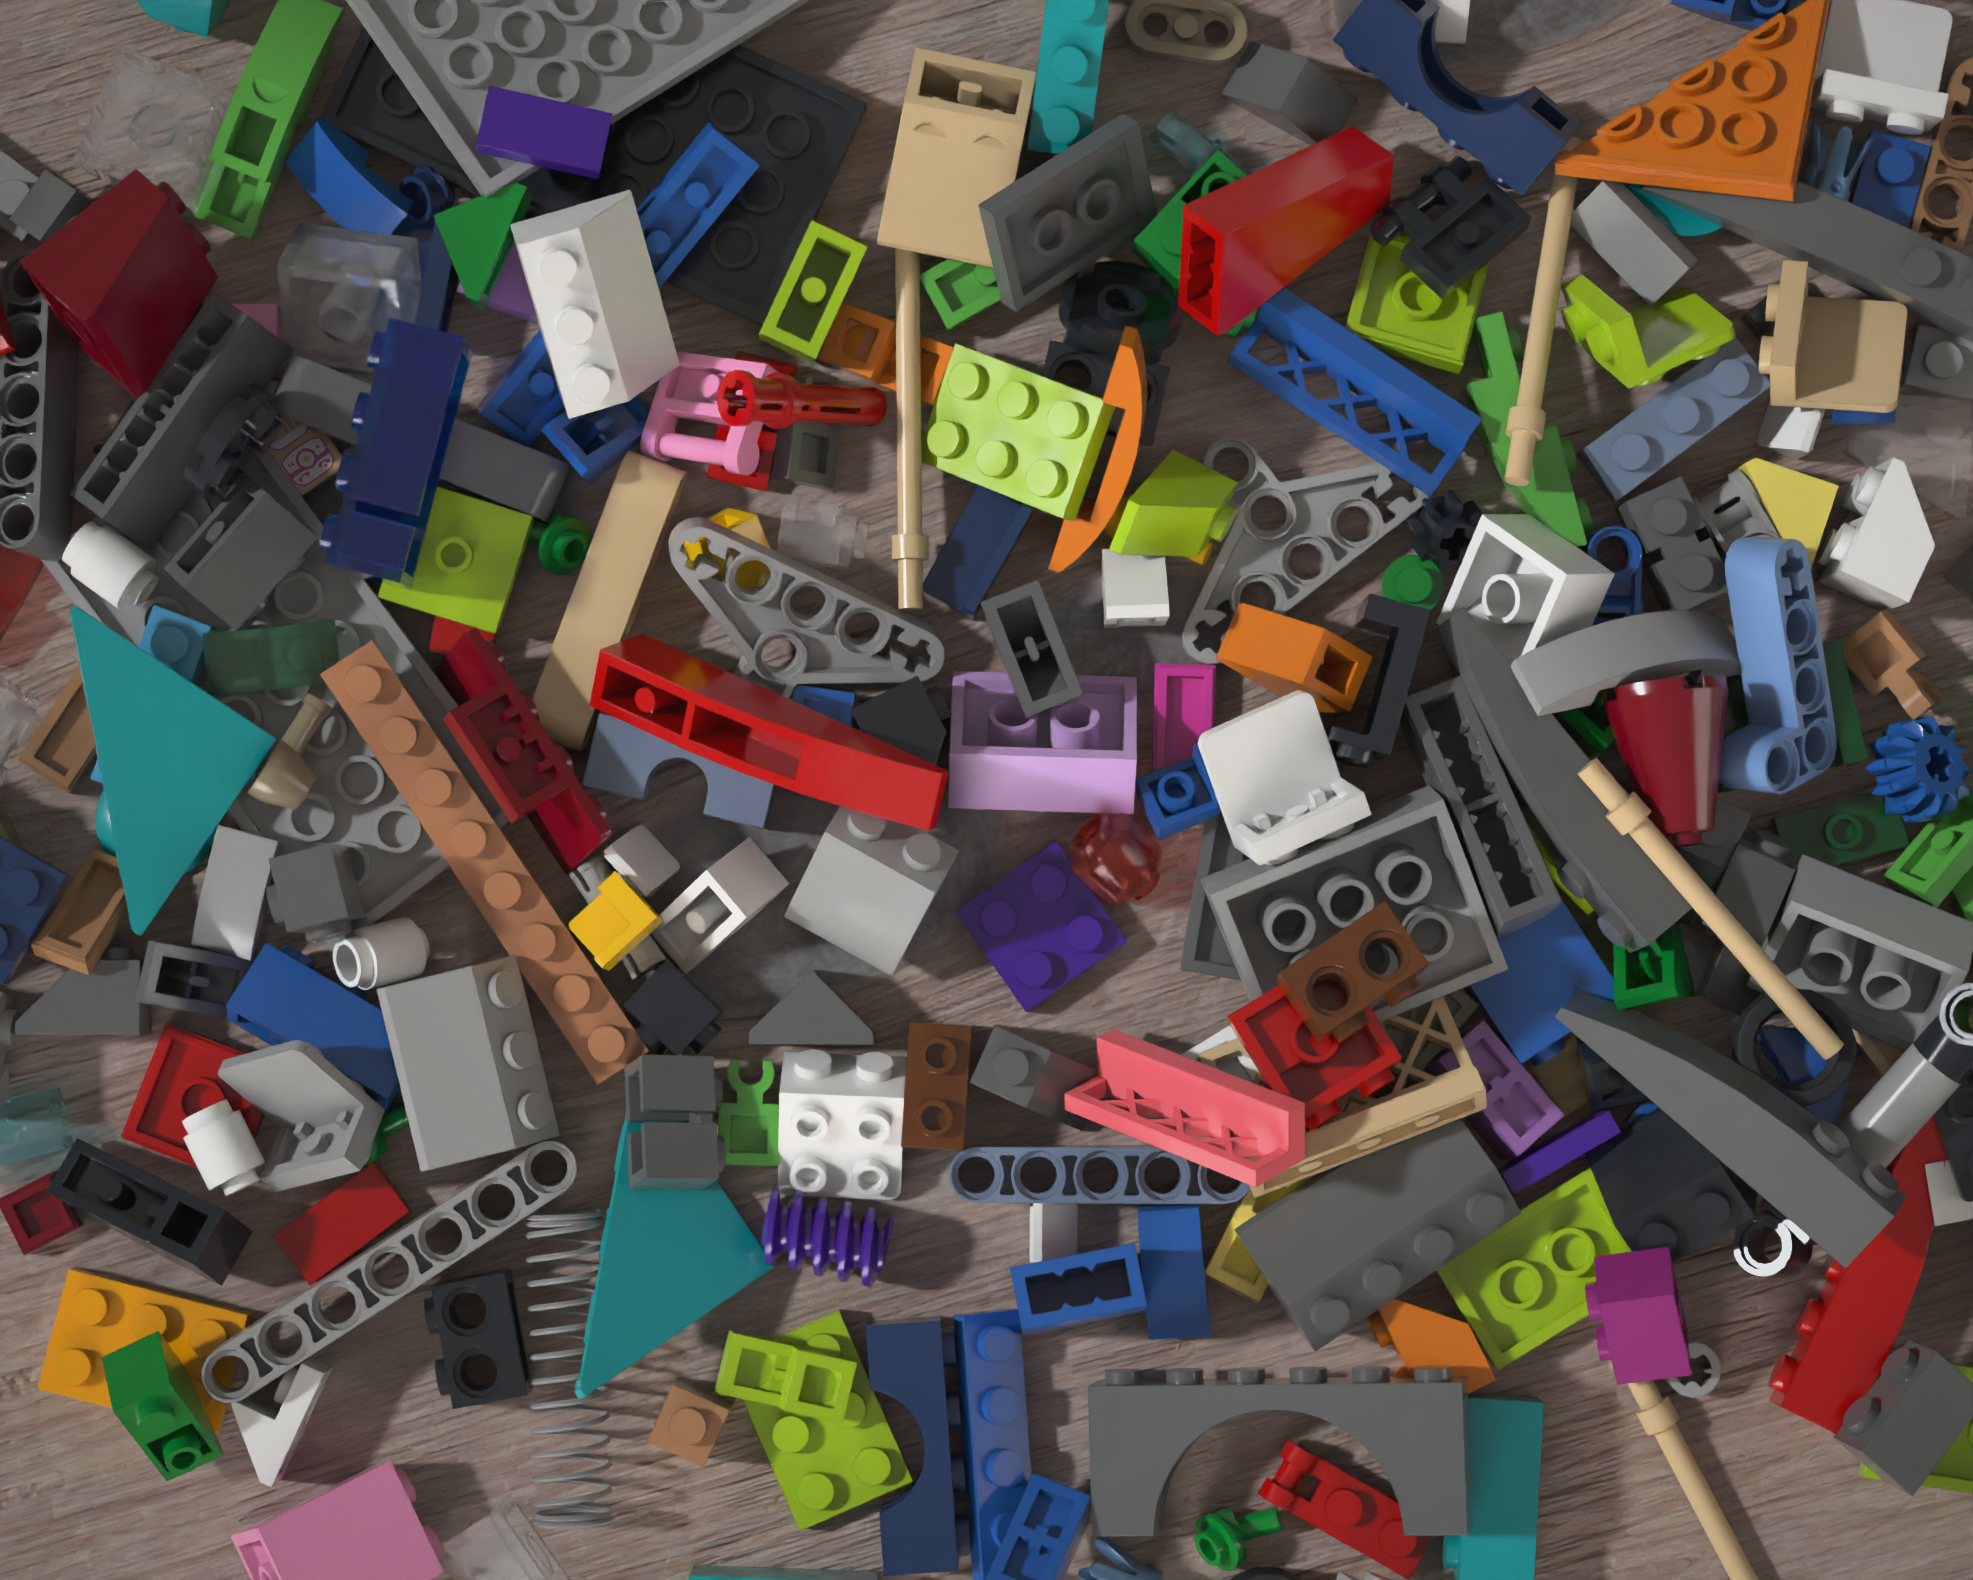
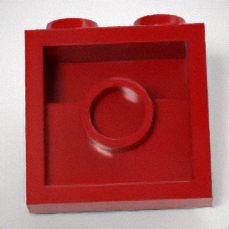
M1322 980L1313 985L1312 995L1319 1007L1328 1011H1335L1345 1006L1346 994L1337 982ZM1279 985L1236 1010L1226 1018L1260 1072L1258 1076L1264 1086L1305 1103V1124L1310 1131L1340 1114L1342 1110L1336 1101L1358 1089L1362 1097L1366 1098L1395 1080L1396 1078L1390 1068L1398 1064L1402 1059V1056L1371 1008L1365 1011L1370 1022L1344 1041L1339 1043L1332 1034L1318 1043Z

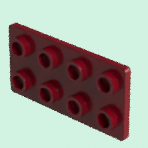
M474 627L463 633L434 670L460 705L451 710L443 720L510 822L514 823L527 815L564 873L569 874L581 866L612 835L611 829L608 826L607 814L602 804L593 795L586 793L574 775L573 763L566 750L558 743H553L540 724L539 712L533 700L525 692L517 689L505 671V662L497 646L490 640H485L480 631Z

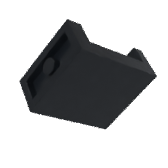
M1371 593L1360 603L1353 627L1389 638L1362 734L1338 727H1331L1325 731L1330 747L1334 748L1333 755L1335 760L1367 768L1368 765L1373 764V760L1380 761L1390 756L1431 610Z

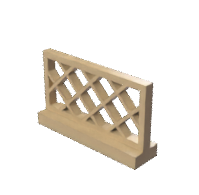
M1444 996L1430 1001L1432 1005L1423 1025L1397 1015L1380 1022L1383 1028L1385 1024L1417 1036L1405 1064L1399 1062L1390 1068L1392 1072L1400 1075L1392 1094L1379 1099L1370 1096L1363 1098L1360 1092L1354 1090L1341 1098L1338 1104L1342 1110L1340 1114L1312 1131L1305 1124V1159L1258 1187L1249 1185L1254 1198L1487 1108L1486 1088L1477 1068L1472 1064ZM1436 1017L1444 1034L1431 1029ZM1238 1038L1198 1053L1201 1063L1216 1069V1065L1234 1059L1239 1054L1250 1058ZM1426 1040L1451 1049L1459 1068L1435 1077L1415 1069L1414 1066ZM1257 1071L1252 1083L1261 1086L1262 1081L1258 1076L1260 1072ZM1408 1079H1412L1414 1081L1419 1082L1418 1084L1405 1088ZM1351 1101L1361 1105L1346 1111ZM1253 1156V1157H1243V1158H1246V1159H1248V1160H1251V1161L1255 1162V1161H1257L1258 1159H1260L1261 1157Z

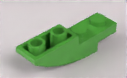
M278 0L249 58L209 156V160L214 162L194 217L248 239H257L298 124H304L346 8L326 0Z
M1502 311L1478 317L1474 322L1472 330L1485 379L1469 383L1463 390L1468 409L1483 418L1476 430L1480 441L1501 481L1521 509L1581 549L1587 545L1585 534L1593 531L1592 520L1585 498H1575L1570 479L1571 474L1577 473L1575 452L1569 437L1560 439L1557 425L1545 427L1543 439L1535 443L1529 485L1514 486L1504 481L1511 438L1506 435L1509 409L1517 404L1520 385L1515 362L1523 360V351L1516 326H1506Z

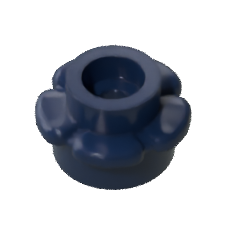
M427 165L425 166L426 170L417 167L414 170V174L405 177L399 186V191L414 202L406 216L417 224L430 223L434 225L435 218L433 215L452 208L455 201L454 188L452 183L447 181L443 174L434 173L433 167Z

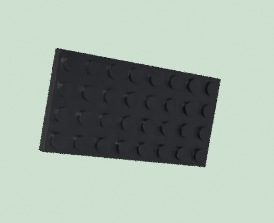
M363 26L321 117L361 144L414 168L418 167L426 170L425 166H431L434 169V173L443 174L446 180L451 182L453 186L477 197L481 196ZM737 45L612 123L609 127L598 180L542 167L518 182L526 186L533 197L524 218H534L627 190H631L637 210L703 128L710 122L755 157L760 166L665 283L762 327L811 220L815 221L868 108L867 103L750 49Z

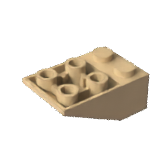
M915 47L877 237V245L993 268L978 205L1016 180L1037 72Z

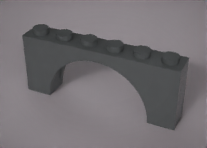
M1359 1366L1352 1368V1377L1327 1378L1326 1367L1290 1368V1378H1265V1368L1240 1367L1227 1369L1228 1379H1203V1369L1174 1368L1166 1370V1379L1142 1380L1141 1369L1105 1370V1380H1098L1088 1386L1092 1537L1155 1536L1164 1528L1166 1499L1173 1476L1192 1445L1213 1426L1241 1414L1262 1410H1289L1306 1413L1338 1426L1359 1441L1377 1460L1394 1489L1402 1516L1404 1536L1468 1535L1473 1528L1468 1376H1452V1366L1414 1367V1377H1390L1389 1367Z

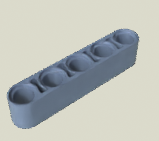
M976 1144L963 1148V1151L956 1153L951 1161L948 1174L950 1186L955 1194L963 1200L973 1203L1228 1204L1243 1198L1250 1189L1248 1184L1239 1181L1235 1187L1228 1191H1216L1207 1182L1206 1174L1208 1168L1152 1145ZM974 1156L983 1157L988 1160L993 1166L995 1173L991 1184L985 1189L978 1191L965 1187L959 1180L958 1175L959 1167L963 1161ZM1038 1156L1047 1158L1056 1168L1054 1182L1050 1187L1041 1191L1029 1189L1020 1178L1023 1164L1030 1158ZM1093 1158H1109L1117 1166V1179L1113 1186L1107 1190H1092L1083 1182V1168ZM1155 1158H1170L1178 1165V1181L1169 1190L1156 1191L1145 1183V1168Z

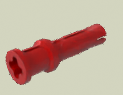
M733 370L724 376L717 394L718 411L722 419L728 425L736 427L749 425L752 421L763 422L766 426L774 429L790 427L796 421L863 424L874 427L883 421L887 409L886 397L876 387L861 388L801 384L791 375L777 372L768 375L766 378H758L748 371ZM742 390L743 395H736V391Z

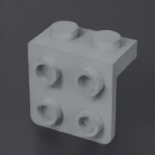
M292 1040L222 1061L218 1070L219 1077L280 1127L259 1177L271 1189L279 1192L361 1171L362 1166L371 1155V1144L385 1109L368 1096L358 1082L347 1078L326 1060L316 1046L308 1042Z

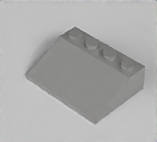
M1430 785L1370 809L1372 815L1354 822V828L1347 834L1329 840L1319 838L1298 848V854L1286 862L1276 865H1258L1253 860L1248 859L1200 879L1250 1002L1278 985L1275 980L1280 971L1384 901L1429 964L1417 976L1423 986L1393 1007L1389 1005L1385 998L1371 1007L1379 1022L1508 970L1444 799ZM1373 945L1365 950L1366 964L1374 973L1389 975L1397 971L1398 960L1395 953L1389 947Z

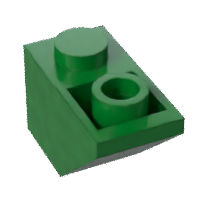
M1217 150L1134 239L1132 252L1151 270L1162 276L1163 281L1174 291L1175 289L1178 291L1183 205L1247 175L1223 153Z
M159 1331L101 1357L114 1414L166 1481L223 1456L219 1440L185 1366Z

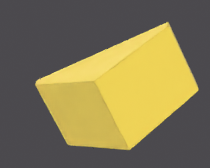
M1754 458L1738 467L1737 470H1740L1748 478L1764 506L1765 513L1781 539H1796L1802 542L1807 550L1810 567L1812 568L1839 485L1759 458Z

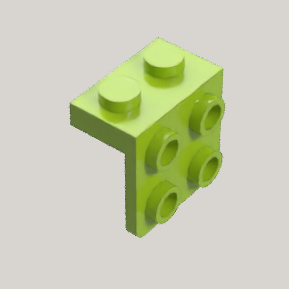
M1583 274L1561 284L1567 307L1561 310V316L1569 335L1576 343L1579 342L1580 347L1628 389L1634 386L1652 384L1660 380L1666 371L1689 360L1707 358L1715 354L1721 345L1733 340L1736 336L1733 323L1689 288L1675 290L1660 297L1652 306L1645 304L1628 312Z

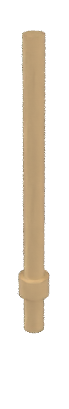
M1572 136L1559 153L1564 150L1570 152L1583 144V141ZM1555 168L1517 404L1509 409L1506 435L1511 438L1504 481L1514 486L1529 485L1535 443L1543 439L1546 413L1541 410L1578 180V177L1555 175Z
M895 248L898 534L892 535V561L898 562V609L914 611L923 610V562L929 560V535L922 534L920 253Z
M1597 758L1585 765L1577 774L1609 810L1606 818L1622 836L1627 833L1630 834L1821 1057L1827 1060L1835 1055L1843 1047L1844 1043L1648 818L1651 810L1635 792L1628 794Z
M1653 1380L1627 1383L1640 1407L1635 1412L1647 1435L1654 1434L1730 1579L1759 1580L1676 1424L1680 1417L1669 1396L1662 1397Z

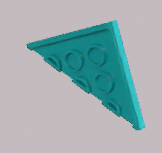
M74 604L69 611V616L79 657L78 662L95 739V749L112 826V836L128 908L130 928L133 932L142 936L270 750L276 738Z
M626 1116L625 1122L621 1126L613 1173H615L610 1206L605 1216L598 1256L600 1257L595 1291L591 1295L583 1341L585 1348L580 1376L576 1380L574 1391L579 1400L595 1391L774 1268V1266L766 1264L763 1249L717 1180L702 1190H629L627 1134L630 1132H641V1124L643 1123H627Z

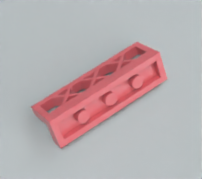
M1111 1029L1097 1037V1076L1064 1093L1066 1111L1253 1187L1260 1186L1305 1159L1304 1102L1115 1029ZM1109 1096L1116 1100L1101 1101L1100 1099ZM1146 1118H1164V1119H1150V1120H1149V1119H1146ZM1195 1137H1211V1138L1196 1139ZM1253 1156L1261 1157L1260 1159H1258V1160L1255 1161V1162H1253V1161H1251V1160H1248V1159H1246V1158H1243V1157H1253Z

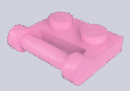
M676 351L680 365L659 381L641 435L640 450L642 455L664 463L670 461L671 458L722 465L727 472L746 476L752 474L759 463L760 453L757 441L763 422L752 421L749 425L743 427L731 426L726 441L676 434L675 428L679 418L728 425L722 419L717 405L718 388L728 372L744 370L751 372L758 378H766L772 373L779 372L764 363ZM737 390L736 395H743L742 390Z

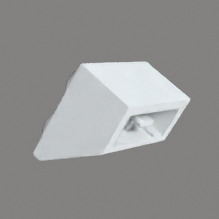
M1892 457L1874 468L1870 466L1864 476L1859 473L1855 476L1842 503V507L1850 510L1848 516L1838 531L1831 529L1816 559L1817 563L1824 565L1817 580L1818 582L1880 611L1886 608L1890 610L1909 603L1935 547L1905 462Z

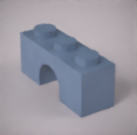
M1735 337L1733 340L1723 344L1715 354L1703 359L1586 446L1577 456L1614 504L1770 387V382L1764 374L1759 373V367Z
M599 713L583 786L647 802L653 778L664 765L679 760L689 761L698 765L707 779L708 793L703 811L704 815L767 829L777 785L708 760L613 716Z

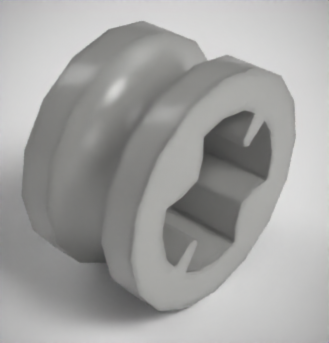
M1689 1339L1690 1357L1695 1359L1701 1355L1704 1356L1707 1366H1700V1370L1706 1372V1375L1698 1383L1689 1378L1679 1382L1677 1377L1667 1378L1665 1381L1668 1386L1681 1395L1691 1398L1702 1397L1711 1392L1719 1383L1721 1375L1720 1360L1715 1351L1707 1345Z

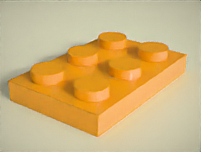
M75 1267L68 1269L37 1389L112 1408L101 1357L159 1331L185 1366L213 1430L218 1435L221 1433L228 1403L214 1399L205 1390L201 1380L202 1367L206 1358L216 1347L249 1326L252 1313ZM224 1356L215 1364L217 1380L228 1388L233 1387L240 1360L239 1357Z

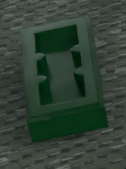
M1871 792L1771 819L1775 835L1788 842L1791 846L1789 852L1798 856L1797 864L1801 856L1806 855L1828 865L1836 866L1909 846L1901 814H1885V796L1874 795Z

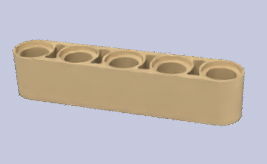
M628 450L616 475L532 698L539 712V722L552 742L580 753L583 752L588 743L600 710L589 706L600 649L627 640L678 505L687 476V471Z

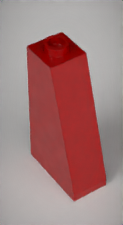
M1352 126L1183 205L1178 306L1217 336L1228 332L1379 214L1389 204L1394 154Z

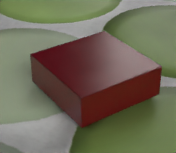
M56 1171L50 1172L0 1198V1209L23 1255L29 1254L83 1226L74 1208L46 1193L57 1173Z

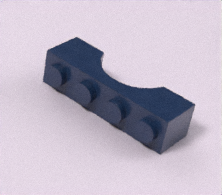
M1362 0L1333 38V41L1343 49L1345 58L1357 69L1366 73L1372 72L1389 86L1393 98L1400 105L1414 112L1419 111L1435 124L1439 135L1446 143L1458 150H1466L1485 166L1487 175L1496 184L1506 189H1514L1523 196L1582 124L1535 85L1515 95L1491 97L1473 92L1456 81L1445 68L1437 50L1435 28L1440 7L1433 1Z
M941 1316L867 1321L866 1336L870 1389L897 1399L911 1412L920 1427L925 1447L924 1461L914 1482L900 1496L880 1507L879 1517L884 1576L959 1571L958 1554L970 1553L968 1516H956L954 1492L966 1491L963 1454H951L949 1430L961 1429L959 1392H947L945 1368L957 1367L954 1330H942Z

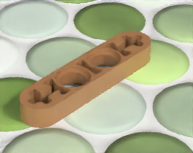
M1973 57L1966 59L1951 73L1946 83L1944 93L1949 95L1945 115L1934 126L1929 144L1931 149L1909 229L1931 238L1932 232L1921 233L1919 231L1920 225L1933 232H1952V240L1943 236L1937 242L1961 253L1973 214V158L1967 161H1957L1951 158L1946 152L1944 141L1948 131L1956 128L1964 129L1973 136V115H1952V109L1961 113L1968 105L1971 89L1962 85V80H1968L1973 76ZM1948 187L1958 195L1960 211L1955 218L1949 220L1940 219L1930 211L1928 197L1934 188Z

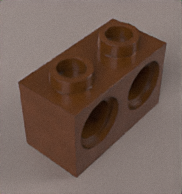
M1384 901L1280 971L1275 981L1318 1043L1332 1034L1340 1043L1370 1022L1365 1011L1385 998L1389 1005L1393 1007L1421 988L1423 985L1417 976L1425 970L1429 963ZM1373 945L1389 947L1397 957V971L1389 975L1374 973L1366 964L1365 950ZM1322 980L1337 982L1345 991V1006L1335 1011H1328L1319 1007L1312 995L1313 985Z
M909 1022L901 1147L963 1151L972 1025Z

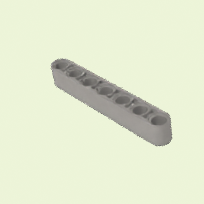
M547 1139L530 1144L216 1347L205 1360L201 1379L205 1390L214 1399L223 1403H235L245 1399L561 1195L573 1184L577 1175V1162L572 1150L564 1142L557 1139ZM544 1150L559 1152L567 1162V1170L564 1177L553 1184H543L537 1181L531 1172L533 1158ZM491 1184H502L508 1187L515 1198L512 1210L501 1218H492L485 1215L478 1204V1197L481 1191ZM439 1218H449L455 1221L462 1232L460 1244L448 1252H440L433 1249L428 1244L426 1238L428 1225ZM386 1252H395L402 1255L409 1266L408 1277L402 1283L395 1286L381 1283L373 1271L375 1259ZM331 1287L348 1289L356 1301L354 1313L342 1320L328 1317L321 1307L322 1294ZM279 1321L294 1323L302 1334L301 1347L290 1354H282L275 1351L268 1341L269 1328ZM224 1356L241 1358L247 1364L249 1370L248 1381L237 1388H228L222 1385L215 1375L216 1362Z

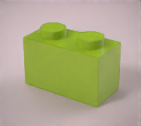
M811 220L759 332L758 339L814 365L868 246Z

